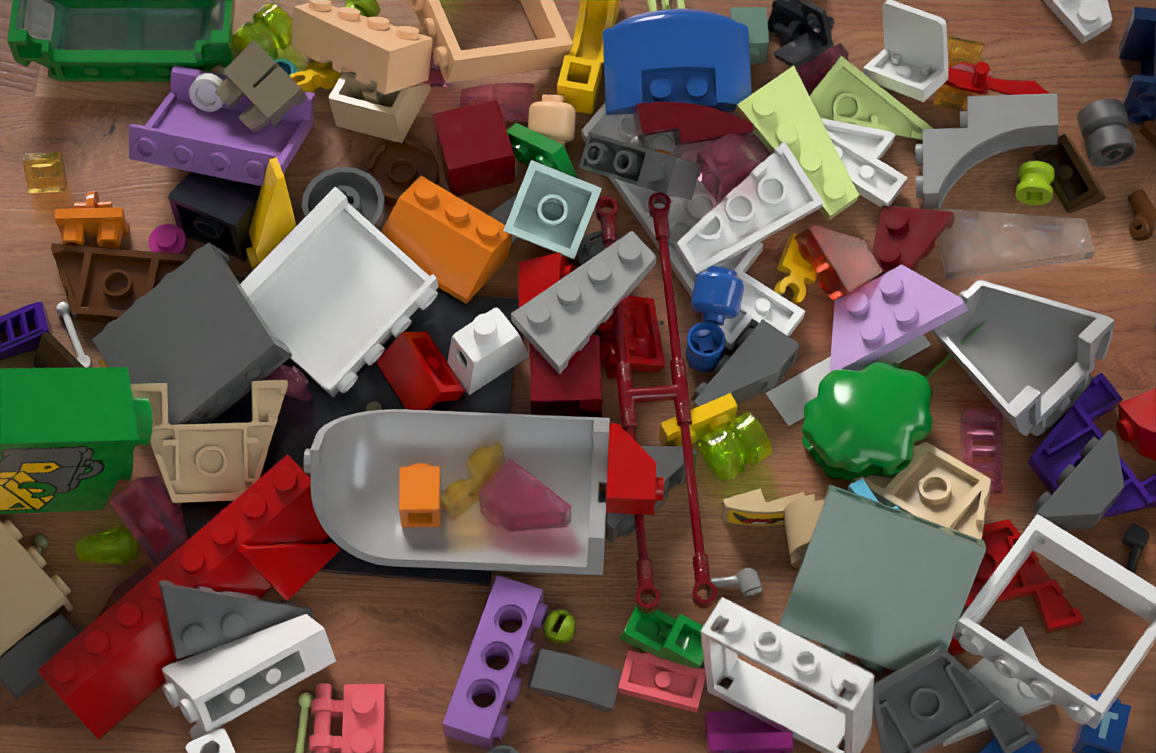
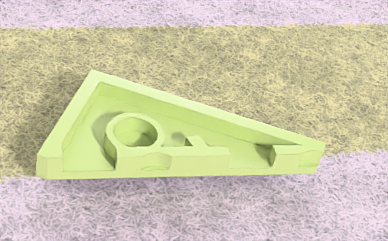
M842 56L809 96L820 118L890 131L897 136L922 141L923 129H933Z

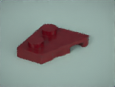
M882 205L868 268L870 278H878L900 265H904L915 272L918 268V263L935 248V240L946 227L950 229L955 221L954 213L951 211Z

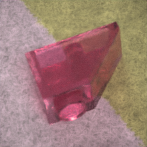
M726 134L697 152L696 162L701 164L698 179L714 199L719 201L735 187H738L771 153L756 135Z
M509 459L479 491L480 512L483 517L494 526L501 524L509 532L566 528L571 523V505L512 459Z
M159 476L138 477L110 501L112 507L155 566L161 564L188 541L181 506L178 503H172L167 487Z

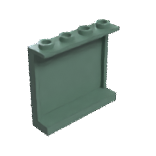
M829 485L818 521L783 614H781L779 627L807 641L811 639L824 644L822 648L836 656L845 657L846 653L860 657L862 658L861 663L877 671H884L885 667L897 671L939 646L947 651L986 551L985 542Z

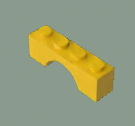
M580 0L573 46L569 54L564 56L557 83V95L564 96V103L574 106L576 112L593 115L604 72L603 31L615 26L621 0Z

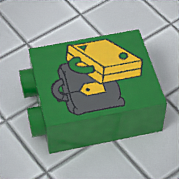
M128 367L0 369V514L103 510L117 482L130 480L134 464L133 451L136 446H147L150 443L153 430V416L151 404L147 397L132 396Z

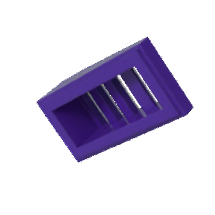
M42 301L26 305L0 316V333L6 331L8 341L5 343H1L0 338V359L37 350L42 334L45 332L52 334L48 314ZM35 323L36 329L30 332L28 325ZM21 327L22 335L16 338L14 329Z

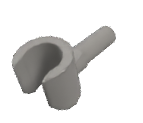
M751 568L743 569L735 576L711 578V582L716 588L739 586L743 597H751L762 592L758 574Z

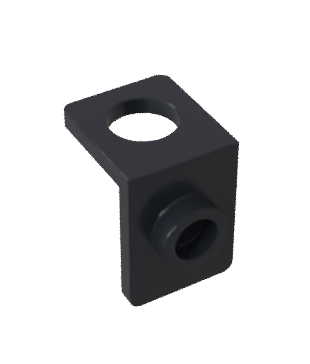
M806 0L801 2L800 6L807 33L774 52L776 59L795 68L813 61L817 55L834 46L826 11ZM811 13L818 19L821 30L815 25Z

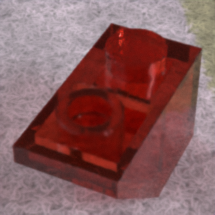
M813 225L794 237L798 243L801 256L811 264L816 272L821 289L833 301L849 294L883 272L864 239L819 225Z

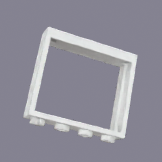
M1037 514L959 619L954 638L959 641L960 645L967 652L974 655L980 654L994 663L995 668L1004 676L1009 678L1015 677L1029 686L1031 692L1044 701H1052L1063 708L1073 721L1082 725L1087 724L1096 729L1156 642V587ZM1033 550L1151 623L1097 701L979 625Z
M722 597L701 630L707 691L782 732H792V736L795 739L822 753H861L872 734L874 675ZM738 654L845 709V714L738 659ZM726 677L733 680L728 690L719 686L722 679ZM843 688L852 692L851 702L838 696ZM843 739H845V752L838 748Z

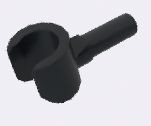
M1132 523L1122 543L1133 548L1129 554L1126 569L1136 574L1141 552L1147 544L1150 535L1146 529Z

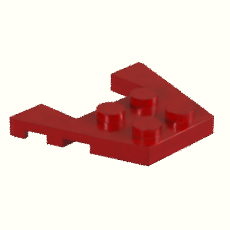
M1010 519L984 525L982 540L985 542L986 551L963 611L968 609L1021 537V534ZM1034 551L1031 552L994 603L1032 595L1046 634L1081 626L1084 621L1077 607L1073 608L1062 594L1064 590L1055 579H1051L1039 564L1040 559ZM954 632L947 652L952 656L966 653V650L960 645L959 641L954 638Z

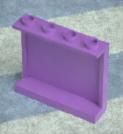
M175 65L171 70L170 93L146 125H129V159L262 186L269 159L277 157L284 173L314 125L315 93L304 91L308 98L298 107L294 105L288 110L276 126L270 121L265 127L253 133L238 117L253 103L247 96H244L232 109L224 103L220 109L214 112L200 110L192 103L189 97V88L199 75L210 73L218 76L223 81L228 77L227 75Z

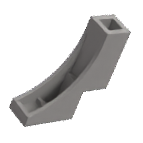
M1057 93L967 96V111H960V128L923 129V144H916V166H923V176H916V198H923L924 209L940 210L943 200L953 185L967 171L989 157L1020 147L1057 144Z

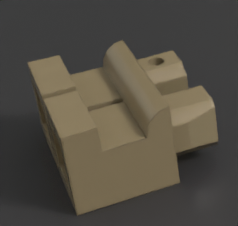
M255 40L223 71L228 77L215 91L230 109L244 96H247L253 102L238 116L253 133L265 127L270 121L276 126L288 110L294 105L298 107L308 98L305 92Z

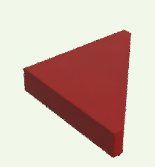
M327 542L326 544L272 543L269 546H246L242 544L237 548L285 601H288L341 550L333 542Z

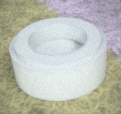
M210 73L199 75L189 88V97L192 103L200 110L206 112H214L220 109L224 102L215 91L222 84L223 80Z

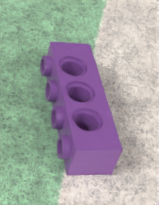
M496 576L442 723L444 736L487 750L492 749L495 739L502 740L509 717L505 716L504 712L508 701L515 703L522 684V679L517 677L522 664H529L534 651L535 642L530 640L535 627L542 628L546 618L548 605L543 604V589L502 576ZM510 620L517 621L522 625L514 633H507L500 627L503 623ZM494 657H502L509 662L501 670H493L487 666V663ZM481 694H489L495 698V702L486 708H480L473 703L475 698Z

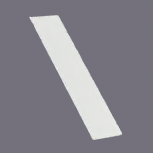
M921 335L856 371H862L874 362H885L889 365L897 362L899 364L931 344L924 335ZM831 356L766 393L788 426L804 418L805 404L817 397L820 381L831 372Z

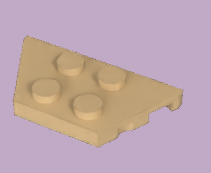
M927 442L914 447L912 462L898 474L890 477L869 475L867 478L862 476L854 479L858 481L863 478L879 503L890 507L898 506L901 511L982 540L991 491V479Z

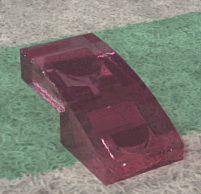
M496 83L462 89L460 107L498 100L504 120L528 122L529 107L533 102L534 84Z

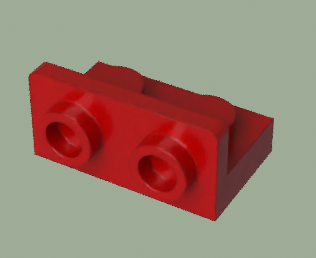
M637 296L623 298L621 304L627 361L631 365V370L658 373L665 367L654 298ZM612 314L605 323H601L598 326L602 341L601 359L605 364L608 378L617 377L615 366L618 364Z

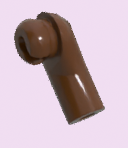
M1139 189L1127 198L1136 213L1133 222H1130L1129 231L1135 240L1145 241L1152 237L1155 232L1156 209L1145 191Z

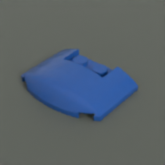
M663 9L629 17L611 29L609 27L603 31L606 115L633 114L632 108L636 104L650 102H682L707 106L721 111H735L737 104L752 95L748 26L741 22L739 24L727 16L704 10Z

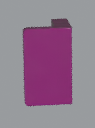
M711 711L706 713L707 753H792L793 751L792 732H782L745 711Z

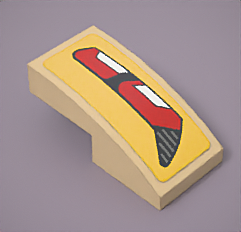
M761 489L723 499L721 516L724 522L755 527L785 525V507L805 495L804 492L765 502Z

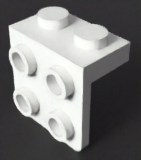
M887 0L882 5L884 50L863 67V73L882 87L924 102L949 79L947 24L941 17L893 0Z

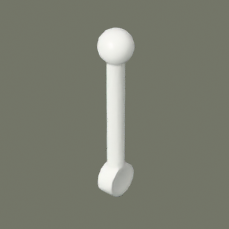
M60 302L56 307V312L63 317L78 357L77 360L85 368L92 367V361L89 356L84 354L72 322L70 306L67 302Z

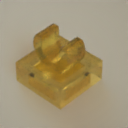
M62 152L24 154L23 167L28 193L66 191L67 178Z

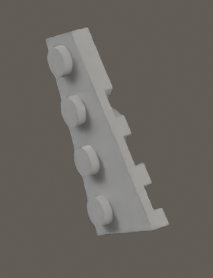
M631 231L511 313V321L560 375L568 366L570 358L577 350H582L589 342L591 334L601 323H605L610 318L618 303L623 298H627L656 265V255Z

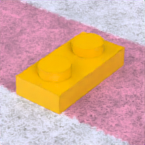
M731 393L691 410L692 424L690 425L692 444L697 441L698 437L709 432L713 434L721 433L735 422L738 405ZM676 416L660 423L659 439L663 446H682L680 427L677 426Z

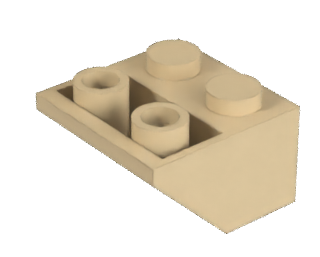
M355 72L342 73L328 98L336 126L402 143L431 90L430 84L419 83L385 95L377 91L376 82L370 81V84L365 85L355 80Z

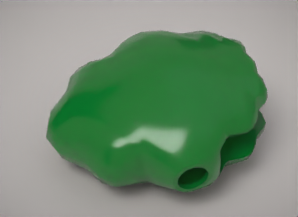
M874 362L862 371L833 370L820 381L817 397L804 406L802 443L812 455L815 463L824 470L830 479H844L856 482L854 479L862 476L864 478H867L869 475L890 477L898 474L912 462L914 444L923 440L931 432L933 419L930 408L933 391L927 378L915 371L897 369L885 362Z

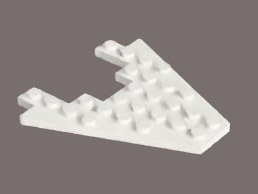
M606 103L601 106L581 130V138L585 144L589 132L626 143H631L632 138L637 136L634 115H606ZM724 111L741 118L736 111ZM821 118L858 194L881 208L882 205L890 206L905 187L908 179L907 176L880 161L893 144L896 134L890 131ZM668 132L645 143L644 148L651 150L662 149L673 156L701 164L691 200L668 195L671 201L670 213L668 215L670 229L668 245L671 268L691 297L696 278L693 277L676 250V243L708 212L719 205L727 194L735 187H738L761 162H764L771 155L769 150L753 132L744 136L675 146L673 132ZM609 177L660 251L659 241L655 238L653 217L648 213V200L657 191ZM661 203L653 205L654 207L659 209L665 207V205ZM761 242L716 266L734 270L737 272V278L744 284L739 315L733 319H725L724 325H717L724 332L725 347L730 351L738 343L745 330L751 325L756 327L762 319L789 337L804 318L805 311L746 274L750 266L762 253L763 244Z

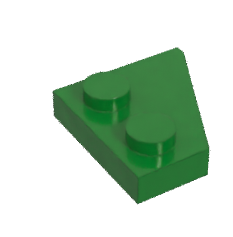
M515 123L507 130L514 156L519 162L529 167L532 160L579 179L563 144L518 123Z

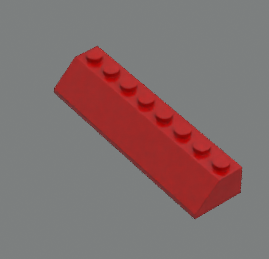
M287 454L37 670L98 740L166 682L162 668L198 654H192L179 659L175 657L158 582L166 580L172 581L177 586L198 589V586L211 588L216 592L231 591L255 595L261 599L273 587L237 548L242 544L246 546H269L272 543L323 544L330 536L319 522L313 507L311 478Z

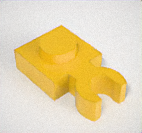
M314 61L305 65L306 71L296 72L289 76L303 91L313 93L319 87L326 90L333 89L342 73L332 69V61L327 63Z
M796 233L788 236L777 266V270L786 275L784 279L775 285L774 292L782 295L786 290V286H788L794 293L791 302L795 305L800 303L806 295L804 283L810 285L815 282L827 249Z

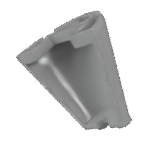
M979 279L968 290H963L958 295L964 301L968 311L930 332H932L1016 431L1025 436L1029 432L1038 436L1058 424L1069 412L1076 400L1091 385L1095 377L1091 376L1090 373L1095 369L1096 359L1104 360L1107 354L1115 320L1102 314ZM986 320V322L982 325V327H981L972 337H970L967 341H965L963 344H961L970 334H972V333Z

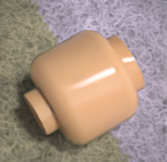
M542 95V102H535L529 107L528 129L561 143L565 147V143H569L574 139L575 108L571 104L564 103V96Z

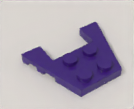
M1102 372L1094 378L1091 385L1076 400L1069 412L1054 427L1028 461L1030 467L1051 494L1060 486L1056 483V480L1069 464L1076 468L1084 459L1080 456V453L1093 437L1100 441L1104 436L1093 421L1118 407V403H1121L1123 400ZM1120 457L1124 488L1116 502L1101 519L1156 507V474L1140 482Z

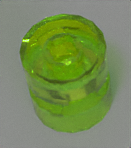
M267 2L252 16L253 23L245 22L232 34L233 46L239 54L255 40L275 60L279 55V48L286 50L291 45L293 20L282 8L274 3Z
M744 412L727 422L726 430L717 428L699 439V447L707 465L722 482H727L743 473L744 464L754 466L770 457L773 453L766 432L758 420L749 412Z

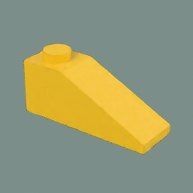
M277 157L269 159L249 229L252 247L246 248V253L252 270L296 227L285 177Z

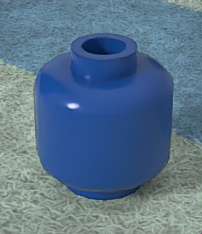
M711 266L707 268L706 272L696 276L691 307L696 313L702 315V322L724 325L725 319H733L739 315L744 284L737 278V272L723 267Z

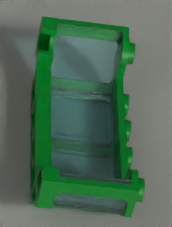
M12 0L7 43L15 62L26 67L30 65V62H36L49 68L48 77L59 82H171V70L175 65L211 72V69L219 64L224 68L231 64L234 60L232 36L235 0Z

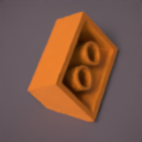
M420 176L399 197L381 231L383 235L429 276L433 274L437 277L440 289L465 304L475 296L509 259L513 236L503 232L504 224L423 176Z

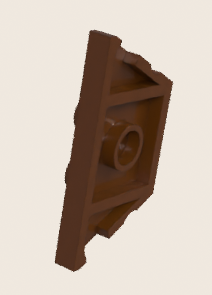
M56 243L51 245L52 254L55 258L74 319L107 323L119 318L132 307L138 298L149 293L161 283V280L167 274L174 272L191 256Z

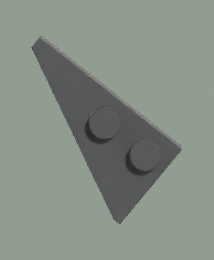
M166 580L158 582L172 650L177 659L216 648L304 614L314 619L311 608L300 606L296 602L281 600V603L261 600L255 595L231 591L216 592L211 588L198 586V589L177 586L172 581Z

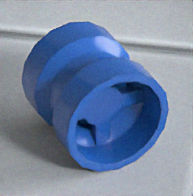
M700 322L689 330L685 355L687 363L695 371L702 373L715 370L723 358L725 334L722 329L711 322Z

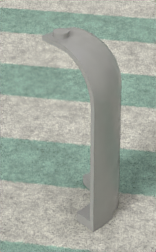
M402 409L374 410L347 415L327 423L317 432L311 449H305L304 473H311V498L317 518L326 533L336 544L359 559L378 565L396 567L603 575L606 492L599 491V484H607L610 418ZM415 463L440 466L442 483L441 527L401 528L399 515L400 467H409Z

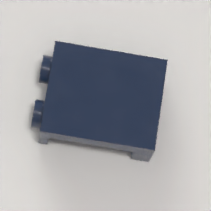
M1134 7L1119 45V59L1140 61V75L1132 76L1122 103L1124 104L1128 120L1134 124H1143L1146 121L1153 120L1155 122L1156 9Z

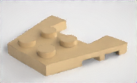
M288 380L251 381L252 421L249 423L171 425L168 422L167 383L131 384L133 397H147L151 404L153 430L150 443L172 503L234 501L260 479L288 387Z

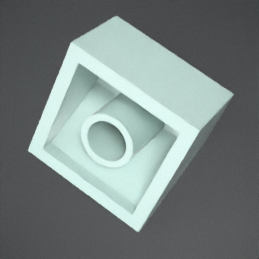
M531 160L503 232L556 253L560 252L562 255L574 259L602 188Z

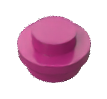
M164 224L151 232L148 243L151 252L182 254L186 248L187 239L181 228L173 224Z

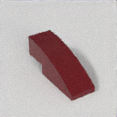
M682 102L639 103L632 108L637 137L673 132L675 146L744 136L754 131L752 123L733 114L702 105Z

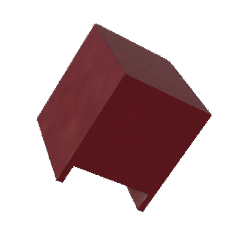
M498 100L433 114L437 136L436 146L450 193L455 196H461L512 184L516 181L515 156Z
M591 335L589 342L581 351L577 350L568 361V366L560 375L529 341L531 415L602 418L600 336Z

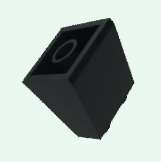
M190 172L168 196L177 227L181 228L188 238L205 245L209 242L224 253L242 261L247 259L246 248L252 247L249 229L262 186Z

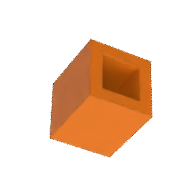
M415 463L409 467H400L399 515L401 528L441 527L442 483L440 466Z

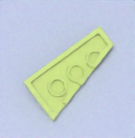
M794 66L737 104L735 110L742 119L753 124V133L771 154L785 141L823 200L824 204L818 210L828 221L857 201L859 194Z

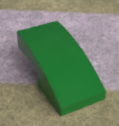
M635 605L619 639L660 658L696 669L701 666L704 660L701 638L703 625L681 613L676 619L658 609L652 613H643Z

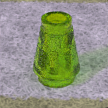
M121 525L86 537L85 539H79L76 543L78 560L80 563L128 565L130 560H136L139 555L137 534L133 528L126 529Z

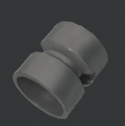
M1098 100L1086 105L1077 114L1078 125L1081 135L1085 139V148L1089 161L1093 166L1099 168L1116 166L1134 156L1137 146L1132 130L1126 129L1129 120L1124 104L1120 100Z

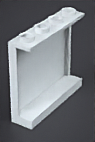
M336 187L240 284L274 337L288 346L293 354L290 359L332 397L339 391L342 394L348 391L357 381L358 376L356 373L365 363L370 366L376 362L385 350L383 344L392 335L397 338L411 324L412 320L409 317L419 307L422 310L426 309L438 295V292L435 291L438 288L437 277L433 274L429 276L353 208L348 203L347 196Z

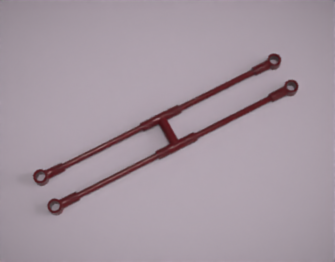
M657 192L652 194L648 200V213L653 217L655 238L659 241L672 360H670L672 385L633 388L631 365L627 361L622 304L620 301L613 310L618 359V364L615 367L621 425L636 441L637 418L635 404L674 401L677 426L680 427L695 553L692 557L695 579L692 600L697 607L706 609L714 605L717 589L711 582L708 555L704 552L690 425L692 424L686 365L685 360L681 356L668 240L670 239L668 215L670 213L671 201L668 195ZM604 196L596 202L595 214L601 222L602 242L608 248L618 241L615 221L618 216V203L614 198ZM661 203L664 204L665 207L659 209L654 207L653 205ZM609 207L612 208V211L603 212L601 209ZM634 514L638 560L636 561L638 590L636 592L635 604L639 611L652 613L659 606L660 593L654 587L652 561L648 559L644 515ZM700 590H707L712 596L708 599H702L697 593ZM645 594H650L655 598V601L645 604L640 598Z

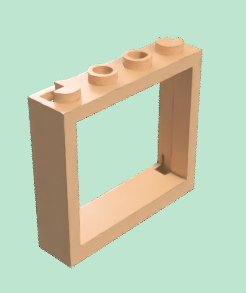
M408 0L410 9L416 12L421 24V34L433 38V61L435 65L439 66L446 83L562 67L564 56L569 54L573 46V42L553 0H520L538 40L468 50L460 49L439 0Z

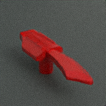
M960 62L956 65L948 66L949 79L944 83L955 89L987 95L988 90L1005 95L1050 94L1036 81L991 78L992 71L985 62H978L976 64Z

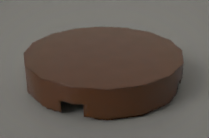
M404 139L402 143L394 142L389 144L387 142L380 145L370 155L366 165V173H369L381 186L385 205L391 207L395 206L399 197L420 176L425 177L436 185L439 182V167L432 150L423 143L411 139Z

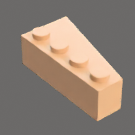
M309 0V3L294 7L291 49L319 63L332 61V69L340 73L355 72V80L366 85L370 84V81H374L377 83V91L385 95L428 81L433 38L419 34L417 28L410 26L396 27L390 25L389 20L383 17L368 18L360 15V11L355 8L331 6V1Z

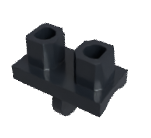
M800 0L773 1L772 11L767 21L768 31L782 38L780 47L807 33ZM812 15L815 25L821 30L818 19ZM827 16L830 32H832L834 19ZM824 52L817 55L816 57L820 58L824 54Z

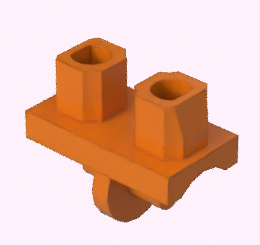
M89 191L86 202L74 203V209H55L54 219L61 234L62 244L85 246V236H97L99 247L119 249L122 236L129 235V223L126 222L123 207H113L112 201L99 202L97 191Z

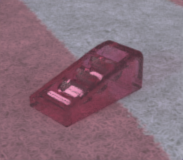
M966 409L963 411L960 419L961 462L978 472H993V478H990V493L1002 494L1003 415L998 410ZM972 441H991V446L972 445ZM972 457H992V462L972 461Z

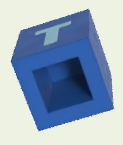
M1102 693L1097 695L1090 694V697L1097 701ZM1117 697L1096 729L1087 724L1082 725L1078 723L1071 751L1077 753H1120L1131 706L1121 703V700Z

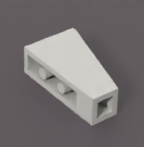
M304 614L162 668L167 682L163 686V691L173 708L179 706L190 724L196 722L205 732L209 733L336 662L325 628L310 616Z

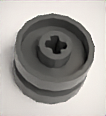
M337 167L326 170L312 179L303 193L302 211L304 218L336 187L347 196L348 203L380 232L388 219L385 199L380 184L369 173L358 168Z

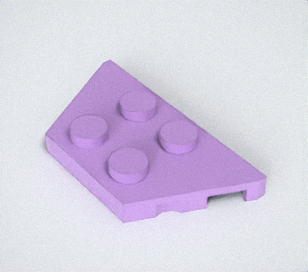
M900 265L835 300L830 371L836 369L856 371L968 311L962 298L904 265Z

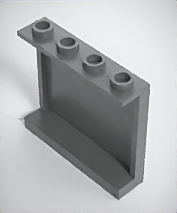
M209 242L204 247L194 251L185 263L174 272L167 274L161 280V283L145 296L138 298L131 308L116 320L108 323L103 331L92 339L108 367H128L131 384L167 383L168 422L171 425L210 424L251 390V381H262L293 356L288 346L274 337L226 263L230 259L229 256Z

